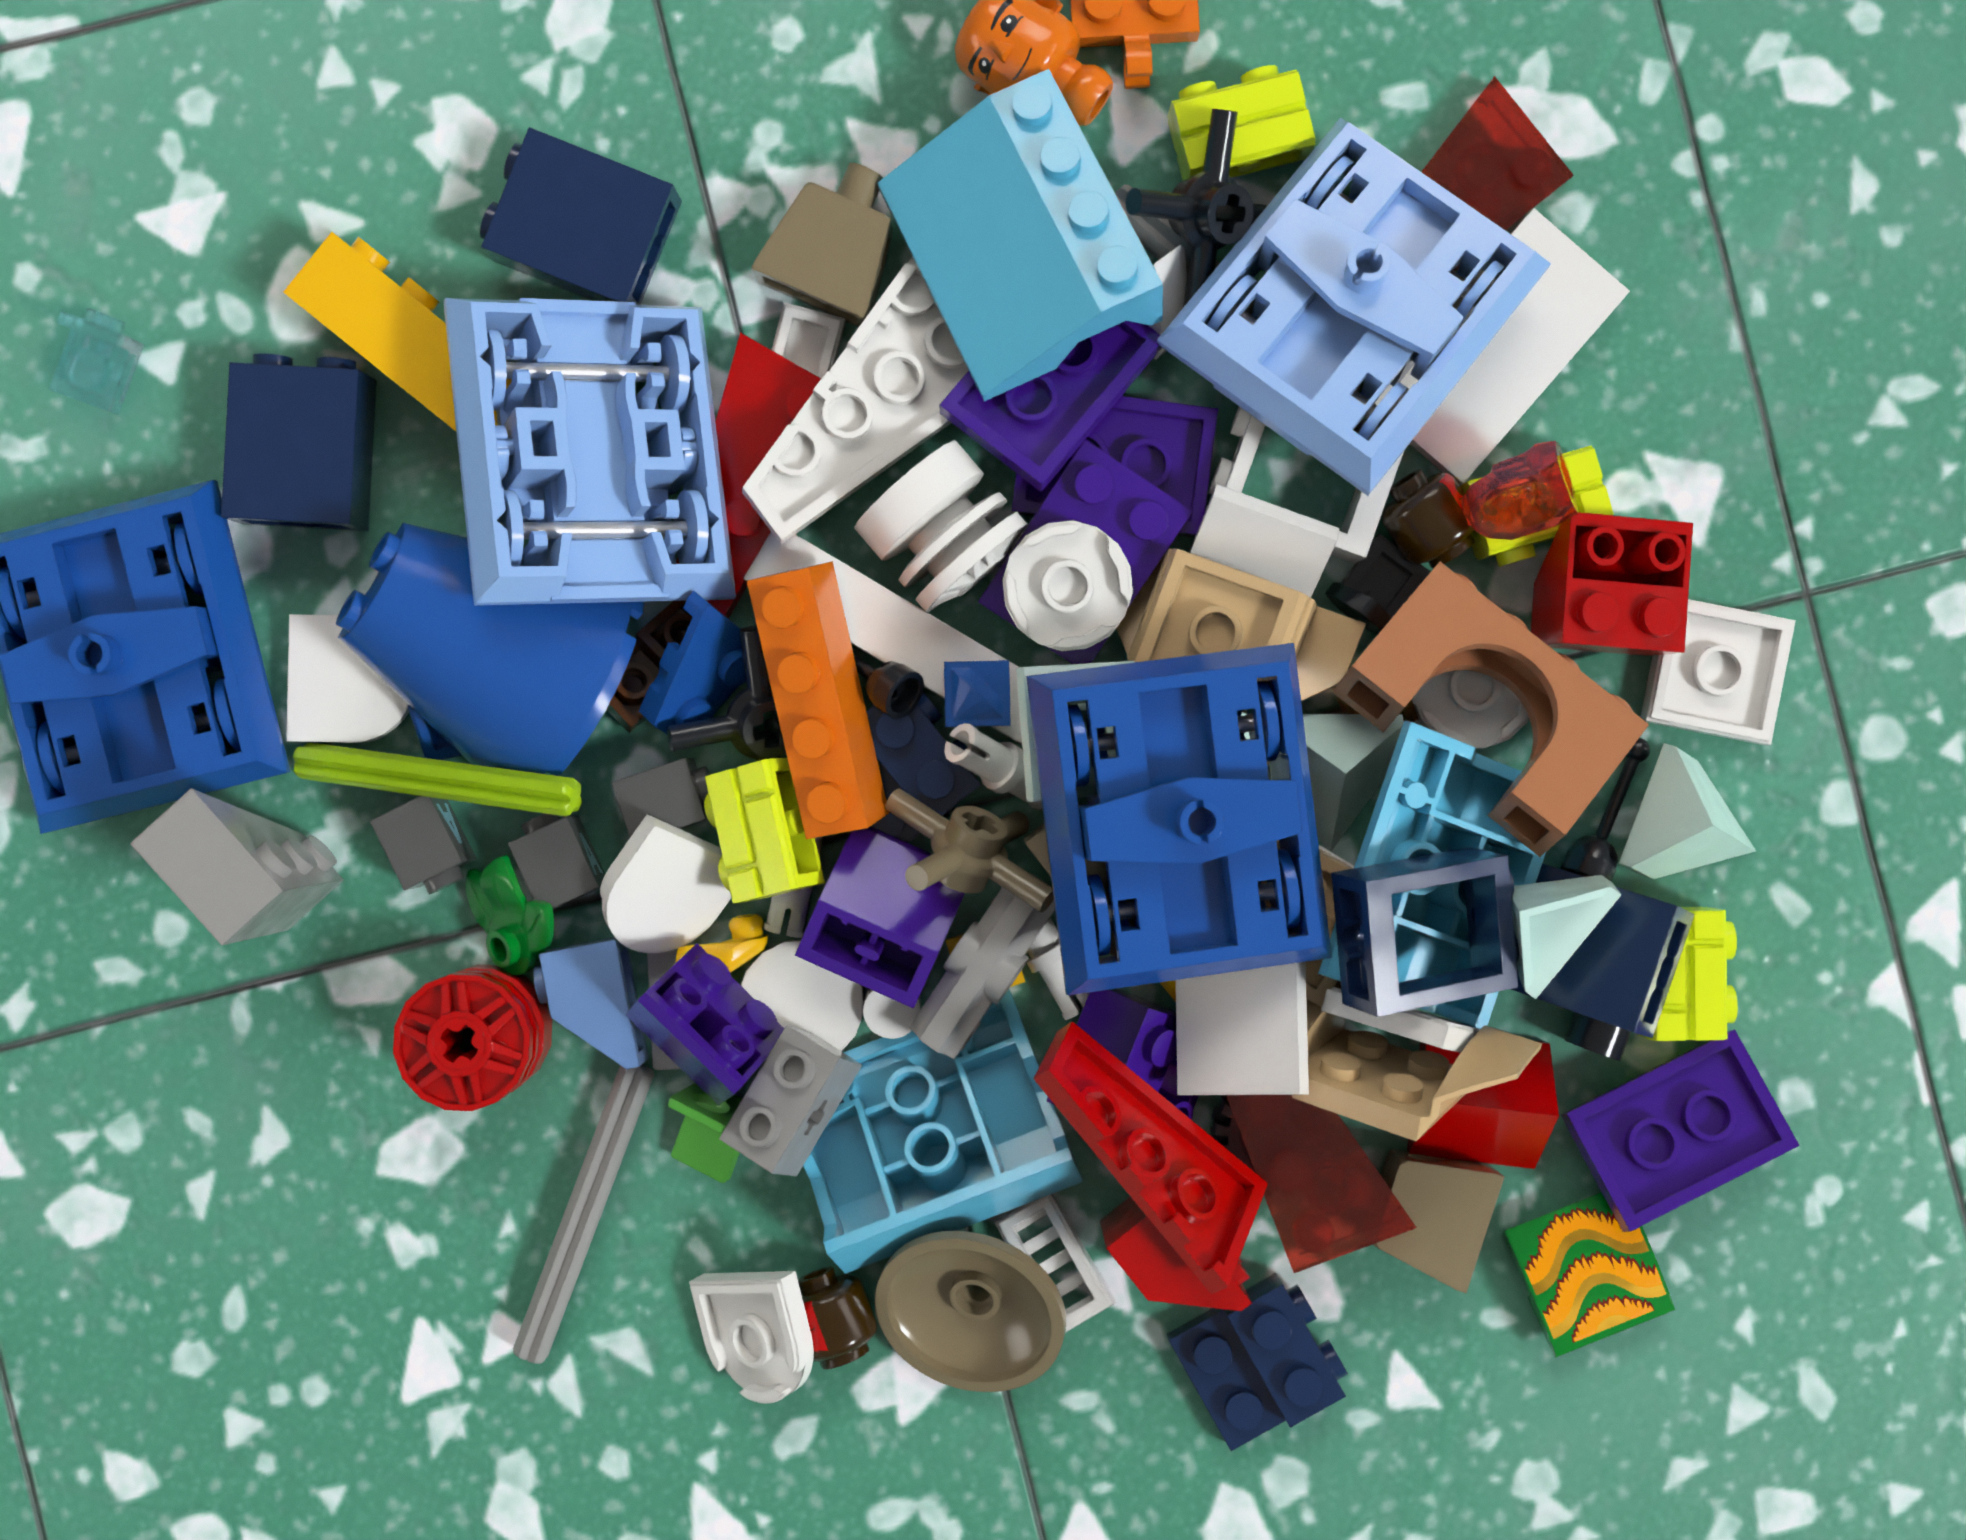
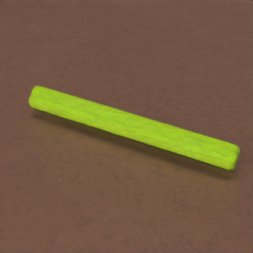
M312 742L305 744L304 747H297L292 756L295 761L293 772L296 776L305 780L565 817L571 815L572 812L578 811L582 803L580 797L581 784L576 779Z

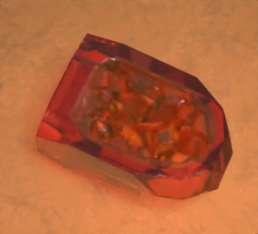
M1556 441L1536 443L1526 452L1492 465L1490 473L1471 484L1461 499L1462 510L1467 523L1477 533L1493 539L1513 540L1555 527L1578 514L1575 490L1560 445Z

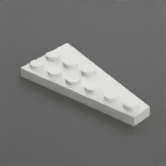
M913 257L901 268L848 341L847 347L831 369L824 374L814 388L810 398L791 424L787 425L742 487L743 495L780 544H783L951 424L949 420L940 414L939 405L969 370Z

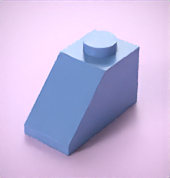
M615 937L553 948L539 954L541 965L534 967V985L539 1002L541 1004L548 1003L552 1019L625 1069L639 1067L649 1059L644 1032L626 1016V1013L638 1000L629 949L621 944Z

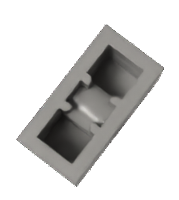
M786 1025L719 1139L771 1174L797 1177L858 1074L862 1064L813 1033Z

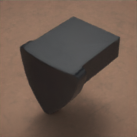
M1378 534L1372 540L1367 557L1355 563L1341 583L1333 582L1325 594L1346 616L1366 623L1365 629L1378 635L1431 571L1422 564L1408 562L1395 544L1381 534Z

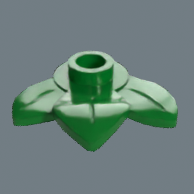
M508 855L493 860L484 868L483 872L475 868L468 870L465 881L466 895L476 921L487 933L486 947L490 958L497 966L512 975L518 976L529 972L534 967L536 961L540 960L539 954L545 952V948L549 947L553 940L554 914L552 905L541 900L527 901Z

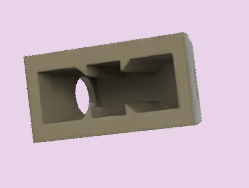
M849 163L837 192L812 182L805 184L752 265L751 269L757 282L827 314L845 318L846 322L859 327L876 304L893 235L891 218L872 209L879 193L877 183L883 177L866 166Z
M1390 1149L1381 1175L1352 1166L1347 1168L1340 1185L1338 1202L1368 1212L1363 1234L1372 1245L1453 1289L1467 1293L1505 1176L1486 1163L1411 1154L1404 1150Z

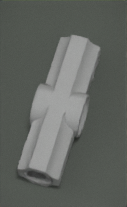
M1001 887L980 922L974 921L951 952L943 966L947 970L909 1026V1029L918 1036L920 1041L936 1052L945 1054L952 1059L958 1056L981 1024L980 1021L992 1003L997 1005L1025 966L1029 959L1025 954L1055 911L1054 900L1047 910L1041 913Z

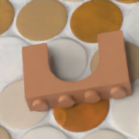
M1439 562L1354 662L1333 690V693L1384 733L1419 689L1427 681L1442 673L1456 670L1475 671L1488 675L1508 687L1518 697L1527 711L1532 726L1533 746L1526 766L1487 816L1541 857L1568 833L1649 724L1635 714L1625 700L1617 695L1608 693L1581 672L1579 666L1571 658L1557 653L1531 633L1520 618L1506 613L1481 594L1471 580L1462 574L1453 572L1442 562Z

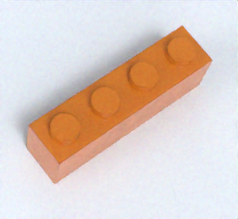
M833 561L748 580V590L806 839L869 828L889 814V812L885 809L887 800Z

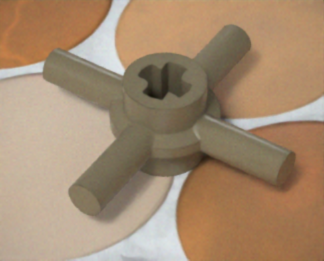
M900 788L894 790L889 796L885 809L931 839V847L934 851V854L907 868L905 878L912 889L922 891L940 881L945 886L959 892L979 893L985 889L990 878L1041 913L1046 911L1053 902V888L1010 861L1004 845L1028 832L1029 820L1024 813L1014 811L999 818L982 808L960 806L953 811L950 820H948Z

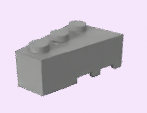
M192 788L130 843L221 945L288 931L344 881L333 868L337 863L335 856L316 837L309 835L306 838L298 831Z

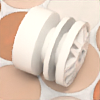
M956 440L946 443L909 470L869 507L854 527L882 561L893 558L908 548L916 555L898 579L904 587H910L929 573L933 575L934 579L915 599L925 612L933 610L943 602L964 595L983 580L1008 556L1007 554L1014 541L1028 526L1018 512H1015L992 528L988 522L1007 502L1000 492L981 500L975 505L968 500L967 497L976 488L984 473Z

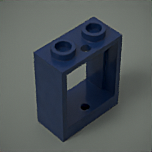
M1467 847L1331 873L1342 1003L1344 1005L1380 1017L1518 987L1516 963L1519 959V946L1514 935L1511 900L1514 894V879L1509 869L1508 855ZM1464 881L1471 968L1399 982L1392 894Z

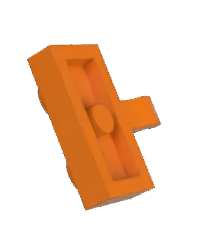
M1069 0L1070 21L1079 32L1080 48L1122 45L1124 89L1150 88V76L1153 73L1151 44L1198 42L1200 34L1198 0Z

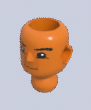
M978 0L964 21L955 44L956 63L967 77L976 82L974 88L977 91L991 95L1049 69L1078 125H1089L1106 104L1113 89V81L1107 71L1094 64L1083 65L1076 60L1080 49V35L1076 26L1059 13L1063 4L1059 0Z

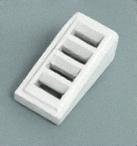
M1053 1194L1027 1203L995 1222L1004 1241L1020 1249L1032 1259L1031 1254L1061 1238L1066 1249L1039 1265L1049 1275L1073 1260L1078 1272L1056 1284L1061 1297L1085 1283L1091 1292V1295L1065 1309L1066 1332L1117 1303ZM1048 1215L1053 1226L1024 1243L1017 1232Z

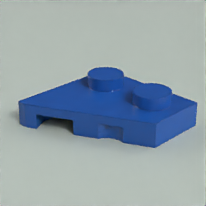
M695 591L689 595L683 607L692 616V619L681 645L677 642H668L659 662V673L654 682L649 686L639 709V712L653 726L666 735L667 726L713 718V715L738 686L746 682L739 631L741 628Z

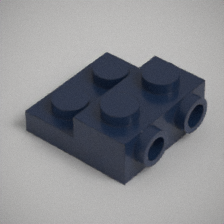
M924 692L916 707L908 715L900 719L889 717L875 706L866 711L886 800H888L894 790L900 788L935 812L944 815L981 785L973 775V772L946 759L944 753L946 740L934 726L943 716ZM957 739L952 742V744L963 750L968 748ZM890 812L871 826L906 843H909L920 834L919 831Z
M1277 1273L1246 1289L1252 1304L1243 1311L1212 1308L1167 1333L1171 1346L1231 1451L1284 1421L1291 1428L1346 1397L1337 1381L1348 1375L1344 1365L1329 1340L1317 1345L1306 1325L1317 1318L1298 1284L1286 1290Z

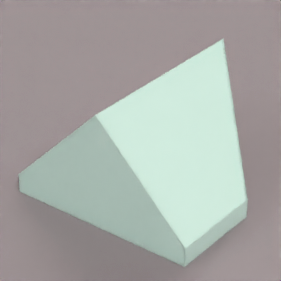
M1303 714L1317 836L1328 851L1331 852L1384 781L1404 722L1403 715H1398L1383 733L1360 714Z
M1664 743L1619 864L1642 876L1657 879L1756 852L1700 763L1676 746Z
M1603 875L1514 886V894L1511 900L1514 935L1519 946L1518 974L1525 992L1533 998L1537 999L1621 896V893L1614 884Z

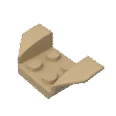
M1168 548L1167 553L1163 555L1116 629L1128 655V661H1134V663L1294 643L1301 701L1339 684L1349 670L1366 623L1318 607L1314 599L1300 591L1180 549ZM1246 709L1242 710V713L1247 715Z
M1337 981L1334 987L1341 989V982ZM1307 999L1309 1095H1292V1098L1417 1141L1465 1094L1518 1079L1525 1067L1541 1050L1542 1043L1484 1025L1470 1040L1452 1065L1441 1054L1422 1050L1413 1052L1389 1044L1388 1040L1378 1033L1371 1031L1353 1032L1344 1029L1346 1018L1321 1011L1322 1007Z

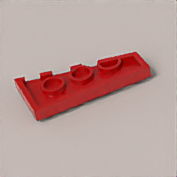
M741 332L715 421L736 597L727 600H706L727 618L731 616L748 586L747 581L743 579L771 533L770 529L743 495L742 487L787 425H790L821 380L820 377ZM678 557L676 560V564H680Z
M1073 1021L1057 1031L1033 1079L1207 1290L1213 1294L1227 1288L1268 1183Z

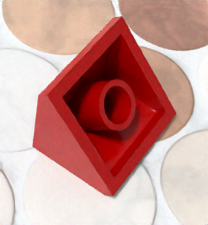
M1536 1041L1542 1043L1541 1050L1525 1067L1518 1079L1465 1094L1417 1141L1408 1139L1407 1152L1439 1158L1535 1169L1559 1117L1550 1043ZM1420 1042L1419 1051H1432L1441 1054L1452 1065L1460 1055V1052Z

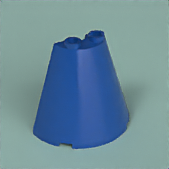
M402 523L396 535L387 532L379 541L369 562V567L378 571L374 582L365 595L354 590L348 596L338 614L336 625L342 628L338 638L471 764L540 774L548 772L552 775L560 776L587 742L615 694L637 640L626 633L629 619L631 616L638 620L642 616L644 602L474 606L467 537Z

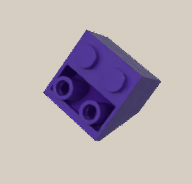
M871 826L866 829L851 831L819 897L795 956L914 1009L965 893L953 890L940 881L922 891L912 889L905 878L907 868L932 855L931 853Z
M698 943L661 976L626 1013V1016L717 1105L733 1096L768 1057L784 1030V1027L777 1022L773 1011L765 1003L754 999L731 977L727 966L719 958L708 954Z
M1118 989L1090 992L1077 1025L1192 1120L1193 1109L1199 1095H1177L1176 1011ZM1047 1097L1046 1101L1054 1105L1049 1097Z

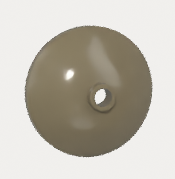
M942 1231L915 1238L904 1244L890 1257L884 1266L876 1287V1315L888 1342L912 1367L933 1380L948 1386L976 1392H999L1024 1386L1039 1378L1052 1366L1062 1347L1066 1332V1312L1062 1297L1055 1283L1046 1271L1030 1256L1011 1244L988 1235L967 1231Z

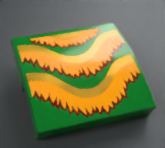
M1602 1192L1505 1230L1502 1234L1530 1294L1527 1298L1555 1358L1675 1310L1664 1277L1643 1227L1641 1226L1631 1232H1623Z

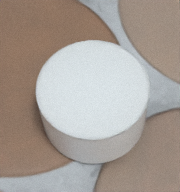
M867 988L864 997L863 1016L872 1032L883 1038L895 1039L903 1037L912 1031L909 1029V1026L921 1010L920 996L913 1009Z

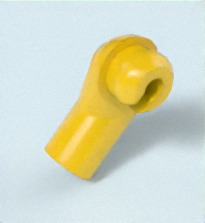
M744 914L732 917L729 921L731 939L720 943L699 945L708 954L719 958L731 973L764 951L768 941V934H763L764 922L761 916L758 914ZM685 945L678 948L676 962L694 945Z

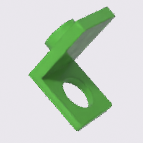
M696 1083L670 1096L667 1106L685 1115L671 1153L672 1158L720 1183L728 1181L731 1178L740 1153L719 1138L743 1098L734 1094L720 1105H717Z

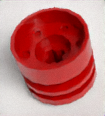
M477 964L425 983L405 1002L394 1026L393 1055L402 1079L420 1099L444 1110L474 1111L500 1101L509 1093L521 1087L541 1069L552 1043L553 1019L550 1016L547 1003L541 1004L539 1002L535 985L527 976L523 974L518 976L512 975L497 965ZM470 1027L475 1032L471 1040L475 1048L465 1053L459 1047L463 1041V1036L459 1031Z

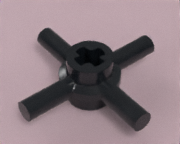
M1212 109L1203 172L1196 174L1191 179L1180 182L1172 193L1132 188L1126 197V210L1130 215L1168 219L1173 231L1183 237L1185 242L1192 247L1183 307L1214 271L1217 250L1227 244H1233L1241 240L1250 226L1268 206L1253 203L1248 191L1229 176L1238 115L1236 111Z
M757 625L744 627L739 630L747 688L735 696L728 707L726 716L667 726V738L671 751L731 741L739 752L749 758L756 759V761L781 758V755L786 753ZM771 712L774 717L765 720V730L758 732L753 726L763 723V713Z

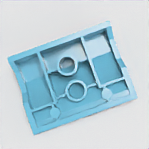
M1049 69L989 95L877 183L879 191L984 401L1055 370L1078 342L1122 322L1131 321L1152 326L1163 321V283Z
M1404 721L1354 868L1473 847L1508 855L1509 869L1514 879V886L1536 883L1545 853L1539 857L1487 816L1522 771L1476 753V748L1411 721ZM1464 881L1392 894L1399 982L1471 968ZM1335 923L1330 937L1332 958L1322 960L1318 974L1341 982ZM1499 991L1420 1009L1481 1029L1484 1025H1488Z
M1010 989L997 1005L992 1003L980 1021L981 1024L965 1045V1048L954 1059L945 1054L938 1053L924 1044L913 1031L895 1039L882 1037L843 1052L861 1063L862 1067L803 1167L810 1179L824 1224L823 1243L826 1253L845 1274L892 1256L904 1244L915 1238L934 1232L958 1231L1083 1182L1056 1107L1046 1101L1048 1096L1033 1079L1039 1068V1063Z

